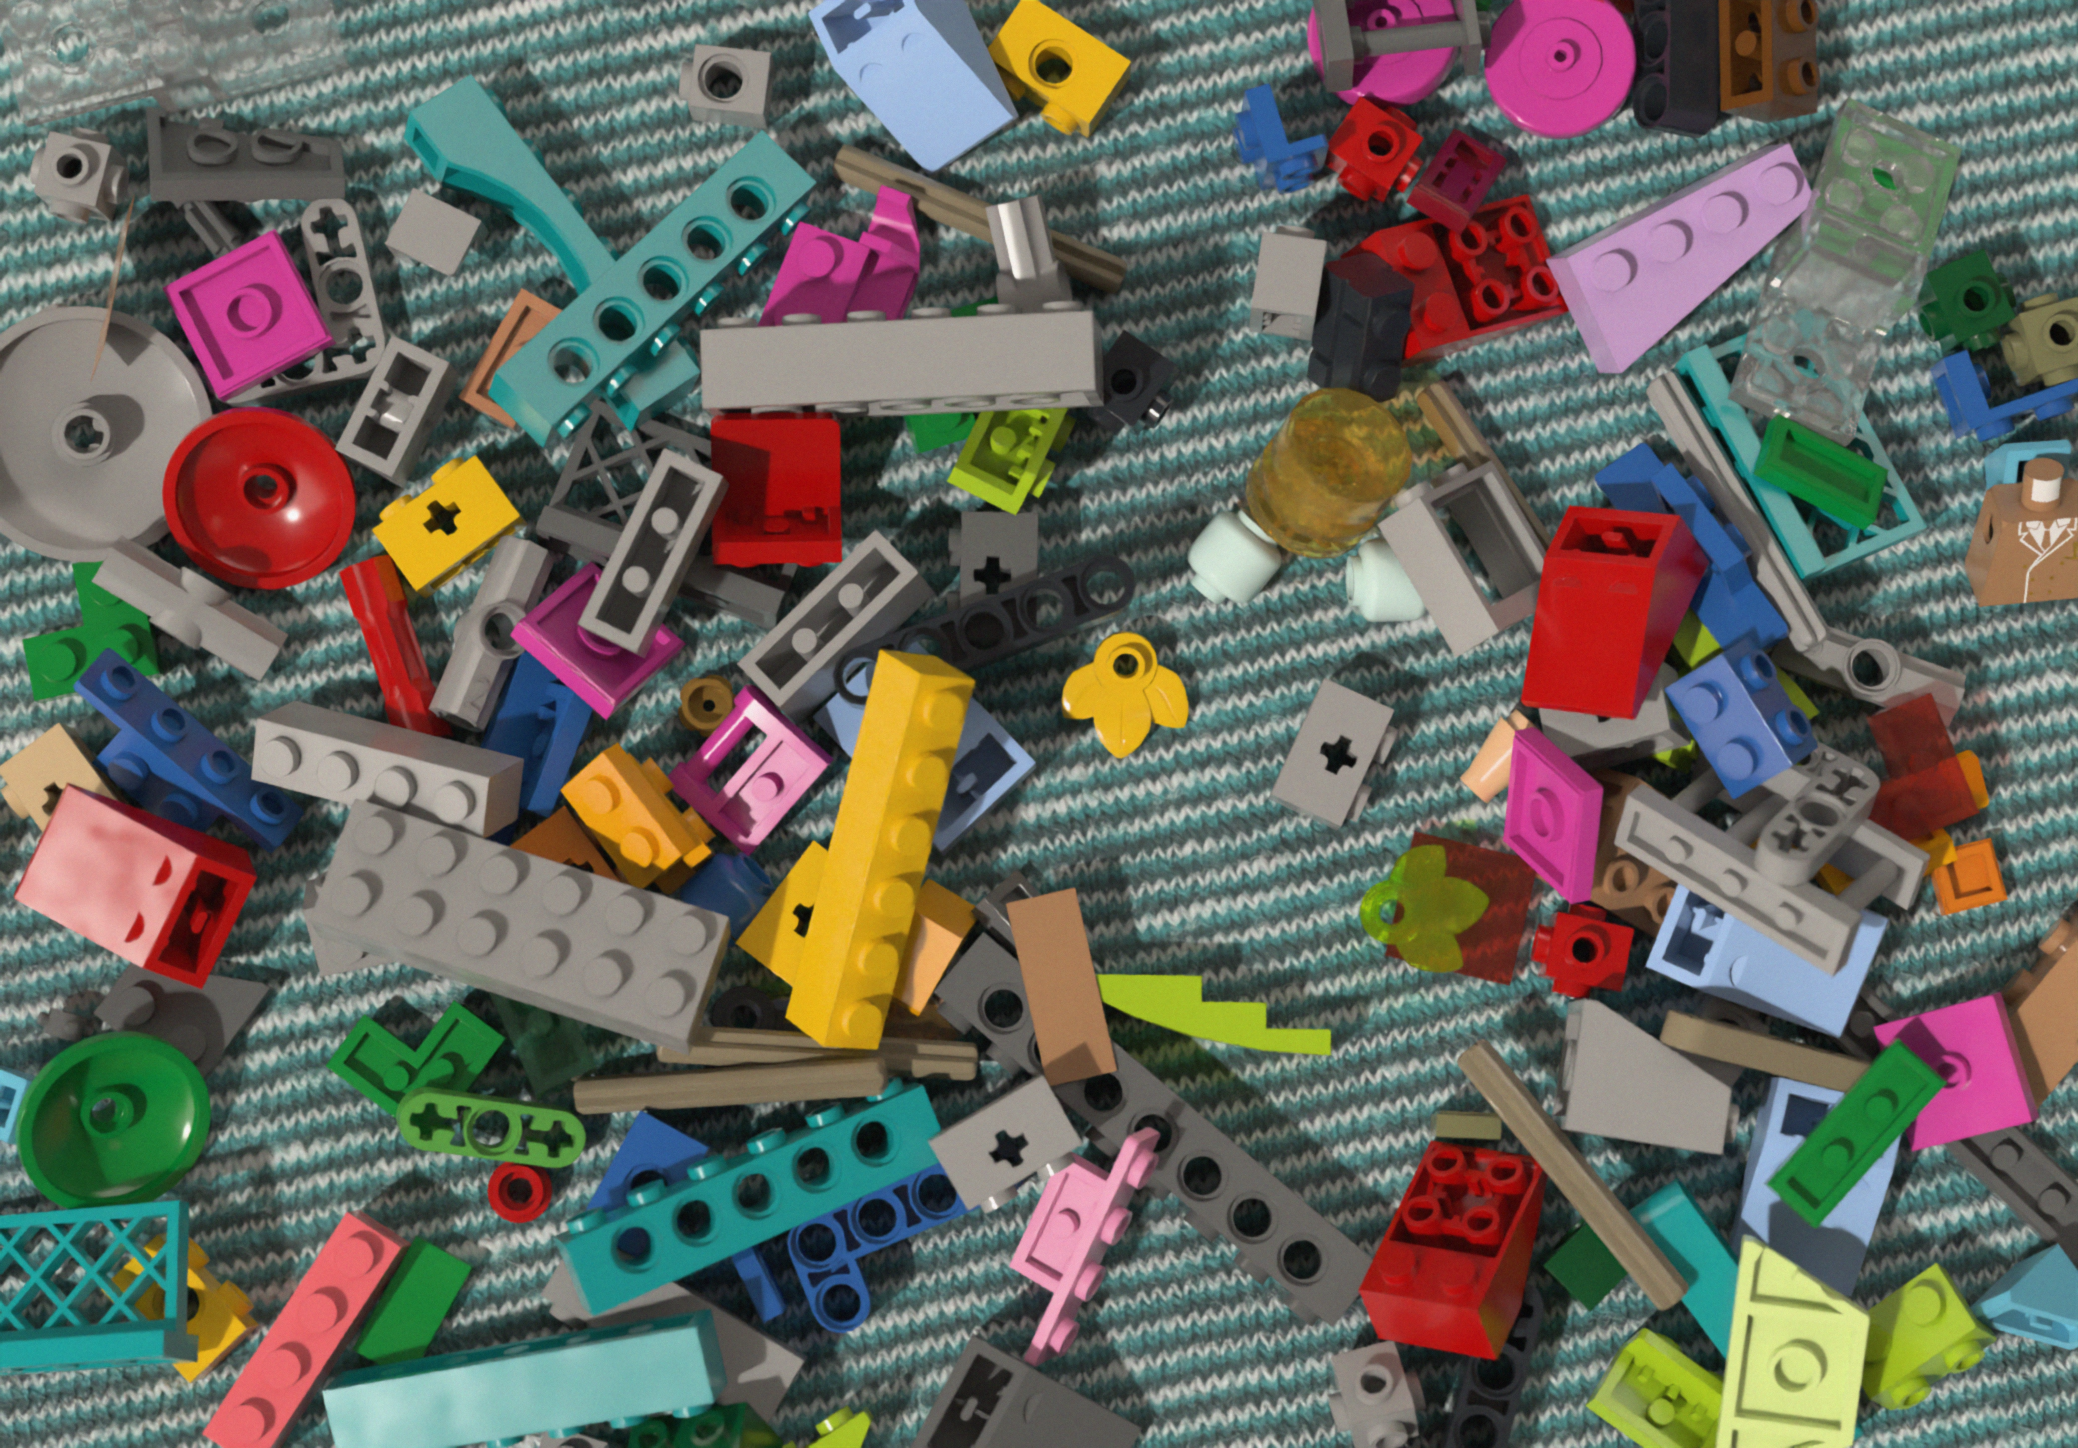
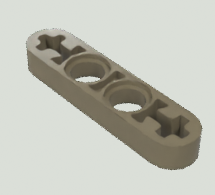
M1668 1009L1659 1039L1662 1043L1695 1054L1846 1092L1872 1063L1854 1056L1674 1009Z

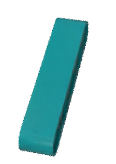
M1675 1178L1628 1212L1687 1282L1689 1290L1681 1300L1726 1359L1740 1258L1686 1186L1678 1178ZM1857 1417L1853 1441L1865 1434Z

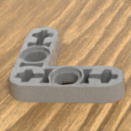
M318 199L313 201L304 211L301 219V231L319 310L336 341V344L330 347L334 351L350 348L353 346L352 336L357 333H361L368 342H376V347L366 351L367 361L362 364H358L352 355L332 358L338 368L334 372H329V359L325 350L314 355L315 366L307 377L301 380H292L285 377L283 372L272 377L276 382L274 386L267 387L268 383L266 380L226 402L220 400L225 405L233 408L255 406L368 379L372 376L389 339L363 226L358 214L346 201L342 199ZM334 213L340 222L348 221L347 227L339 229L338 237L344 253L348 255L356 250V258L338 257L322 265L321 259L323 257L334 258L330 241L324 234H316V229L325 226V215ZM351 271L357 273L363 281V290L359 298L350 304H338L332 301L329 295L331 280L341 272ZM206 374V383H207V386H208L210 392H211L215 397L218 398V396H217V394H216V392H215V390H214V388H213V386H212V384H211V382H210V380H209V378H208V376H207V374Z
M1818 741V748L1799 761L1803 766L1793 765L1764 782V784L1793 798L1764 827L1753 859L1754 867L1759 874L1779 885L1797 886L1809 881L1869 817L1880 787L1879 778L1871 769ZM1843 794H1844L1842 800H1840L1839 798H1837V797L1835 796V795L1840 796V795H1843ZM1803 817L1816 818L1826 822L1831 827L1812 824ZM1792 844L1799 848V850L1793 849L1789 853H1787L1790 850Z

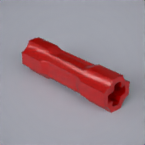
M390 555L377 556L352 564L341 570L339 574L353 616L360 624L385 698L384 707L390 724L444 739L453 737L450 724L439 719L434 712L429 710L437 689L433 685L408 612V600L394 560Z

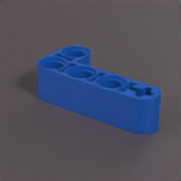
M996 1139L998 1146L994 1150L997 1149L1001 1157L1008 1158L1012 1156L1016 1162L1020 1160L1017 1152L1018 1146L1008 1140ZM940 1162L790 1230L787 1242L789 1254L813 1314L819 1324L827 1330L837 1333L853 1331L863 1324L871 1312L873 1303L872 1292L859 1257L981 1207L979 1204L968 1211L958 1193L954 1204L947 1210L934 1211L924 1205L920 1197V1188L925 1178L933 1174H942L948 1177ZM1025 1178L1014 1184L1017 1190L1020 1188ZM871 1199L886 1200L896 1211L895 1227L886 1235H873L866 1231L861 1223V1210L865 1203ZM810 1224H824L835 1234L836 1248L828 1259H812L802 1249V1233ZM833 1285H849L859 1294L861 1301L860 1310L852 1319H836L826 1309L825 1296Z

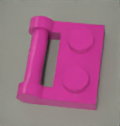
M746 684L734 698L735 708L687 763L679 762L667 776L675 786L673 790L747 856L756 850L834 760L781 713L764 691L752 684ZM755 724L768 737L717 794L708 786L706 779Z

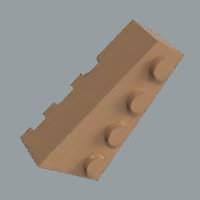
M2078 909L2069 921L2061 917L2047 930L2038 944V948L2044 953L2030 972L2025 968L2018 970L2001 991L2037 1109L2078 1061Z

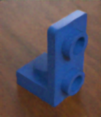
M1967 350L1941 359L1930 369L1956 440L1974 433L1979 443L1995 439L2016 430L2013 419L2035 412L2038 422L2057 417L2075 409L2072 399L2078 396L2077 378L1989 409L1986 400L1991 397V388L1987 375L1979 363L1972 364Z

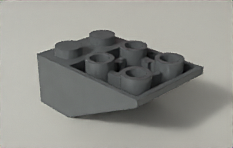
M973 1333L910 1448H1132L1142 1428Z

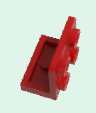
M830 412L725 413V415L714 416L711 420V469L713 472L722 475L730 486L712 521L713 564L753 567L758 564L796 563L801 566L812 567L823 563H842L839 418Z

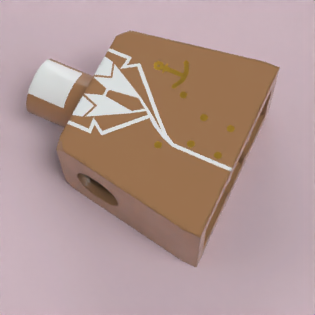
M2049 458L2032 459L2024 466L2023 482L1994 485L1986 491L1964 566L1979 607L2078 598V481L2072 478L2063 479L2064 468L2059 462Z

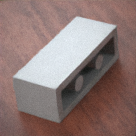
M666 448L663 449L578 625L643 658L646 657L730 486L722 475Z
M875 530L737 664L798 725L836 689L833 672L836 662L844 653L852 648L894 633L935 592L920 573ZM863 662L852 666L847 672L846 678Z

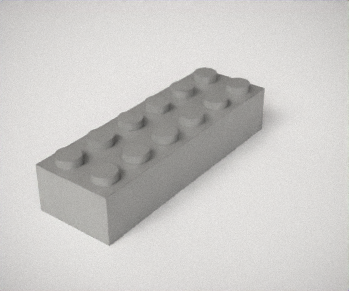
M1075 301L1042 304V313L1016 314V306L984 305L977 307L976 317L951 318V309L920 308L912 310V320L886 321V313L882 311H857L847 314V323L822 324L820 315L794 314L783 316L782 326L757 327V319L731 317L719 319L718 329L700 330L702 407L712 416L725 415V413L830 412L839 419L1104 406L1102 329L1093 311H1081V303Z
M356 798L310 917V922L320 938L689 1056L731 937L730 922L727 916Z

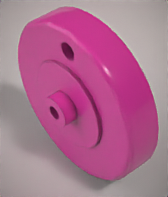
M1365 0L1355 2V8L1346 9L1349 27L1360 26L1361 32L1457 21L1453 0ZM1312 7L1307 25V42L1315 72L1325 85L1315 14ZM1459 46L1364 57V64L1354 65L1352 90L1331 93L1351 105H1354L1358 98L1362 96L1381 110H1384L1386 106L1396 109L1409 106L1430 95L1443 83L1455 64Z
M1514 0L1495 21L1491 29V48L1486 49L1484 53V74L1489 94L1498 110L1507 120L1531 135L1561 140L1589 134L1610 121L1622 108L1630 94L1637 63L1635 40L1621 12L1608 0Z

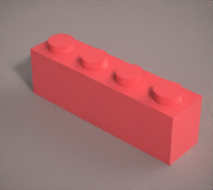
M361 1210L346 1212L202 1434L223 1448H281L398 1269L411 1243Z

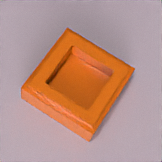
M1991 838L1955 846L1958 860L1941 866L1930 874L1941 916L2008 900Z

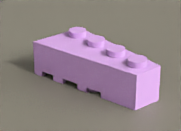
M1790 143L1764 146L1546 259L1599 373H1622L1816 201Z

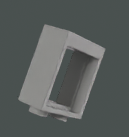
M1492 460L1469 472L1463 462L1457 464L1430 481L1434 490H1432L1427 480L1414 486L1393 500L1399 510L1377 524L1455 657L1464 654L1533 615L1536 611L1546 551ZM1447 506L1450 507L1502 595V601L1493 606L1490 605L1436 514L1437 511Z

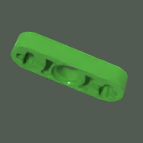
M421 1087L406 1094L400 1101L396 1112L397 1125L404 1139L413 1147L425 1151L560 1168L571 1164L580 1156L586 1140L583 1125L575 1114L566 1107L554 1104L433 1087ZM426 1103H434L438 1115L458 1119L456 1107L458 1105L467 1106L460 1120L462 1139L460 1141L452 1140L455 1130L452 1126L443 1124H432L429 1134H420L417 1123L410 1120L411 1114L422 1113ZM497 1110L508 1117L509 1130L507 1135L496 1144L487 1145L480 1143L473 1135L475 1120L486 1111ZM522 1114L530 1115L526 1124L530 1129L540 1131L551 1130L553 1121L560 1120L562 1128L571 1135L569 1142H558L556 1150L548 1152V1147L542 1139L524 1136L525 1148L516 1149L522 1136L520 1116Z

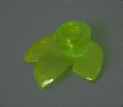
M1423 845L1403 853L1397 858L1389 880L1372 886L1364 895L1360 905L1361 923L1372 938L1384 944L1396 945L1400 954L1410 966L1421 971L1433 973H1449L1462 968V953L1454 935L1464 932L1475 924L1489 905V898L1470 882L1445 876L1446 854L1441 845ZM1391 901L1400 902L1405 910L1403 919L1394 925L1386 924L1381 916L1382 908Z

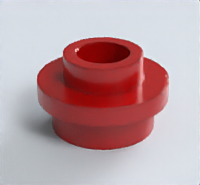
M504 1162L490 1177L487 1190L488 1199L493 1210L501 1218L513 1223H525L535 1220L547 1210L553 1195V1185L548 1172L542 1166ZM517 1178L528 1180L532 1186V1195L525 1203L516 1202L510 1195V1186Z

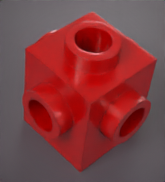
M1360 96L1328 142L1329 148L1324 164L1340 174L1337 178L1338 183L1354 196L1368 201L1372 195L1384 203L1394 188L1404 194L1425 162L1416 155L1419 152L1424 137L1415 132L1418 128L1417 124L1400 110L1386 106L1383 111ZM1371 151L1380 152L1384 156L1375 155Z
M1569 903L1567 914L1556 912L1550 915L1548 925L1538 924L1531 950V961L1540 963L1539 978L1553 980L1551 990L1553 993L1579 999H1590L1591 989L1612 994L1622 991L1634 928L1605 922L1608 912L1606 910ZM1575 941L1582 943L1586 949V958L1583 963L1577 961L1573 956L1572 946Z

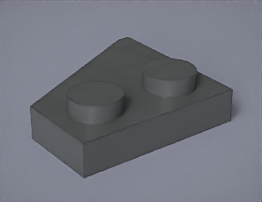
M131 962L93 1014L118 1032L146 1033L170 1042L188 1056L200 1072L204 1082H206L274 989L267 983L212 974L209 975L203 989H199L146 970Z

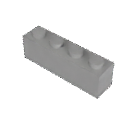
M293 701L257 718L251 779L351 806L356 798L484 839L517 820L524 759Z
M616 1247L617 1254L621 1260L636 1258ZM562 1258L541 1293L542 1296L554 1302L549 1312L577 1330H583L587 1323L598 1328L711 1308L728 1384L716 1399L720 1402L718 1406L747 1401L767 1424L771 1421L808 1358L805 1354L679 1279L593 1317L583 1309Z

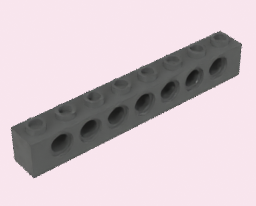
M983 932L933 991L944 1000L936 1011L964 1035L973 1026L981 1031L993 1042L985 1052L1014 1077L1023 1067L1034 1077L1041 1074L1045 1078L1043 1066L1038 1063L1034 1054L1037 1038L1020 964ZM998 991L1015 993L1023 1004V1014L1020 1020L1008 1028L996 1027L986 1017V1003ZM1110 1039L1117 1071L1107 1074L1114 1076L1118 1080L1122 1090L1121 1099L1113 1109L1097 1111L1087 1104L1084 1098V1086L1089 1078L1049 1086L1066 1115L1073 1109L1092 1125L1084 1136L1113 1160L1120 1153L1128 1136L1133 1134L1136 1123L1142 1117L1155 1114L1164 1118L1169 1124L1171 1137L1164 1149L1155 1152L1159 1156L1158 1163L1152 1176L1144 1186L1161 1201H1164L1171 1192L1191 1208L1183 1219L1212 1244L1222 1234L1240 1249V1252L1233 1261L1261 1285L1272 1276L1290 1293L1283 1300V1303L1311 1327L1314 1326L1319 1318H1322L1333 1327L1360 1295L1358 1289L1373 1259L1113 1040ZM1199 1156L1211 1158L1220 1170V1179L1217 1186L1206 1194L1191 1192L1186 1187L1183 1179V1172L1187 1163ZM1249 1198L1261 1200L1269 1211L1267 1227L1261 1233L1253 1236L1241 1234L1233 1222L1235 1208L1240 1202ZM1299 1240L1310 1241L1316 1247L1319 1255L1316 1269L1305 1277L1291 1276L1283 1264L1285 1250L1290 1244Z

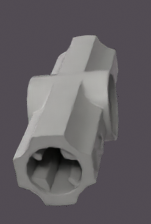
M1041 194L985 207L1000 273L996 276L999 304L1016 306V314L1042 313V304L1073 301L1065 267L1062 261L1056 260L1051 231L1048 226L1045 204H1043Z
M120 535L92 582L150 616V623L198 651L202 647L246 676L261 681L288 634L231 601V594L199 574L183 566L179 570L159 558L160 556L134 542L132 539L129 540Z
M511 535L500 538L471 609L463 613L455 624L453 633L455 647L429 707V710L434 712L439 719L453 726L465 728L473 732L484 731L514 658L526 650L510 634L516 624L536 607L555 561V558L550 556L547 549L530 540L519 539ZM489 618L495 622L500 633L499 644L496 648L489 644L485 635V626Z
M1829 627L1830 635L1826 641L1809 651H1798L1789 636L1774 645V649L1766 654L1782 671L1835 689L1840 695L1849 700H1866L1942 728L1950 726L1954 715L1959 710L1965 692L1966 675L1896 651L1883 640L1863 639ZM1858 653L1866 654L1876 663L1878 670L1877 679L1872 686L1861 684L1853 675L1852 663Z

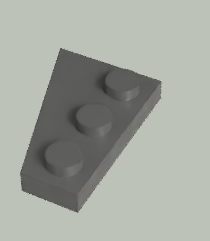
M146 106L151 201H171L186 204L194 201L236 200L251 203L259 200L300 199L307 202H313L318 199H345V173L341 141L271 128L260 130L252 136L225 130V120L202 116L198 122L199 126L168 121V110Z

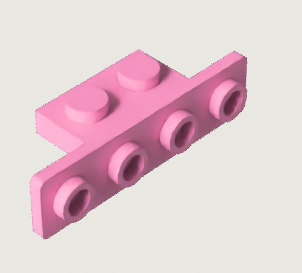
M1147 1127L1128 1136L1111 1173L1070 1151L1075 1162L1050 1177L1009 1267L1054 1293L1024 1357V1361L1036 1367L1054 1356L1062 1357L1073 1344L1080 1328V1324L1074 1321V1318L1082 1301H1089L1104 1279L1106 1268L1101 1266L1100 1263L1109 1244L1114 1246L1121 1239L1131 1221L1132 1212L1126 1208L1135 1188L1141 1189L1144 1187L1157 1166L1159 1156L1153 1153V1150L1160 1137V1133L1154 1129Z

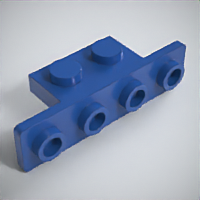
M1640 443L1595 475L1597 486L1616 510L1681 515L1709 561L1689 607L1724 652L1747 637L1754 641L1759 650L1766 652L1789 635L1787 624L1752 579L1746 562V558L1753 554L1750 546L1733 523L1729 522L1721 527L1709 512L1716 506L1715 502L1695 475L1684 480L1671 462L1664 466L1646 443Z
M106 648L73 685L74 690L121 729L94 759L92 764L152 814L201 833L223 814L269 853H273L281 845L304 815L302 808L277 787L252 780L251 765L113 649Z
M527 650L517 656L480 746L483 749L524 759L517 820L484 838L507 847L511 843L523 810L550 818L554 806L563 800L564 795L560 789L570 781L568 771L577 748L587 740L594 722L593 708Z

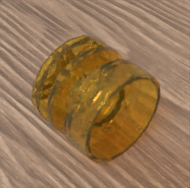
M1321 388L1300 399L1249 469L1245 493L1251 514L1267 536L1290 552L1311 559L1339 557L1357 546L1365 533L1368 532L1379 515L1383 513L1408 480L1411 472L1412 452L1405 431L1391 412L1375 400L1346 388Z

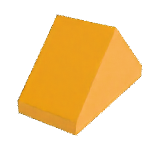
M929 878L919 891L891 997L893 1002L918 1017L978 921L971 912L975 905Z

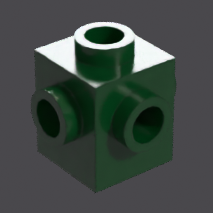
M1984 248L1926 273L1913 285L1922 305L1917 309L1920 325L1932 343L1939 342L1944 354L1962 346L1964 350L1968 351L1969 356L1985 350L2003 340L1999 330H2002L2016 318L2012 308L2016 307V298L2011 284L2003 273H1995Z

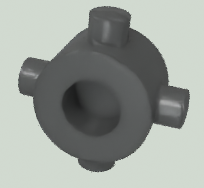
M50 1007L49 1013L40 1012L37 1018V1024L44 1026V1033L62 1039L80 1042L82 1036L90 1038L93 1033V1026L86 1024L87 1017L58 1008Z

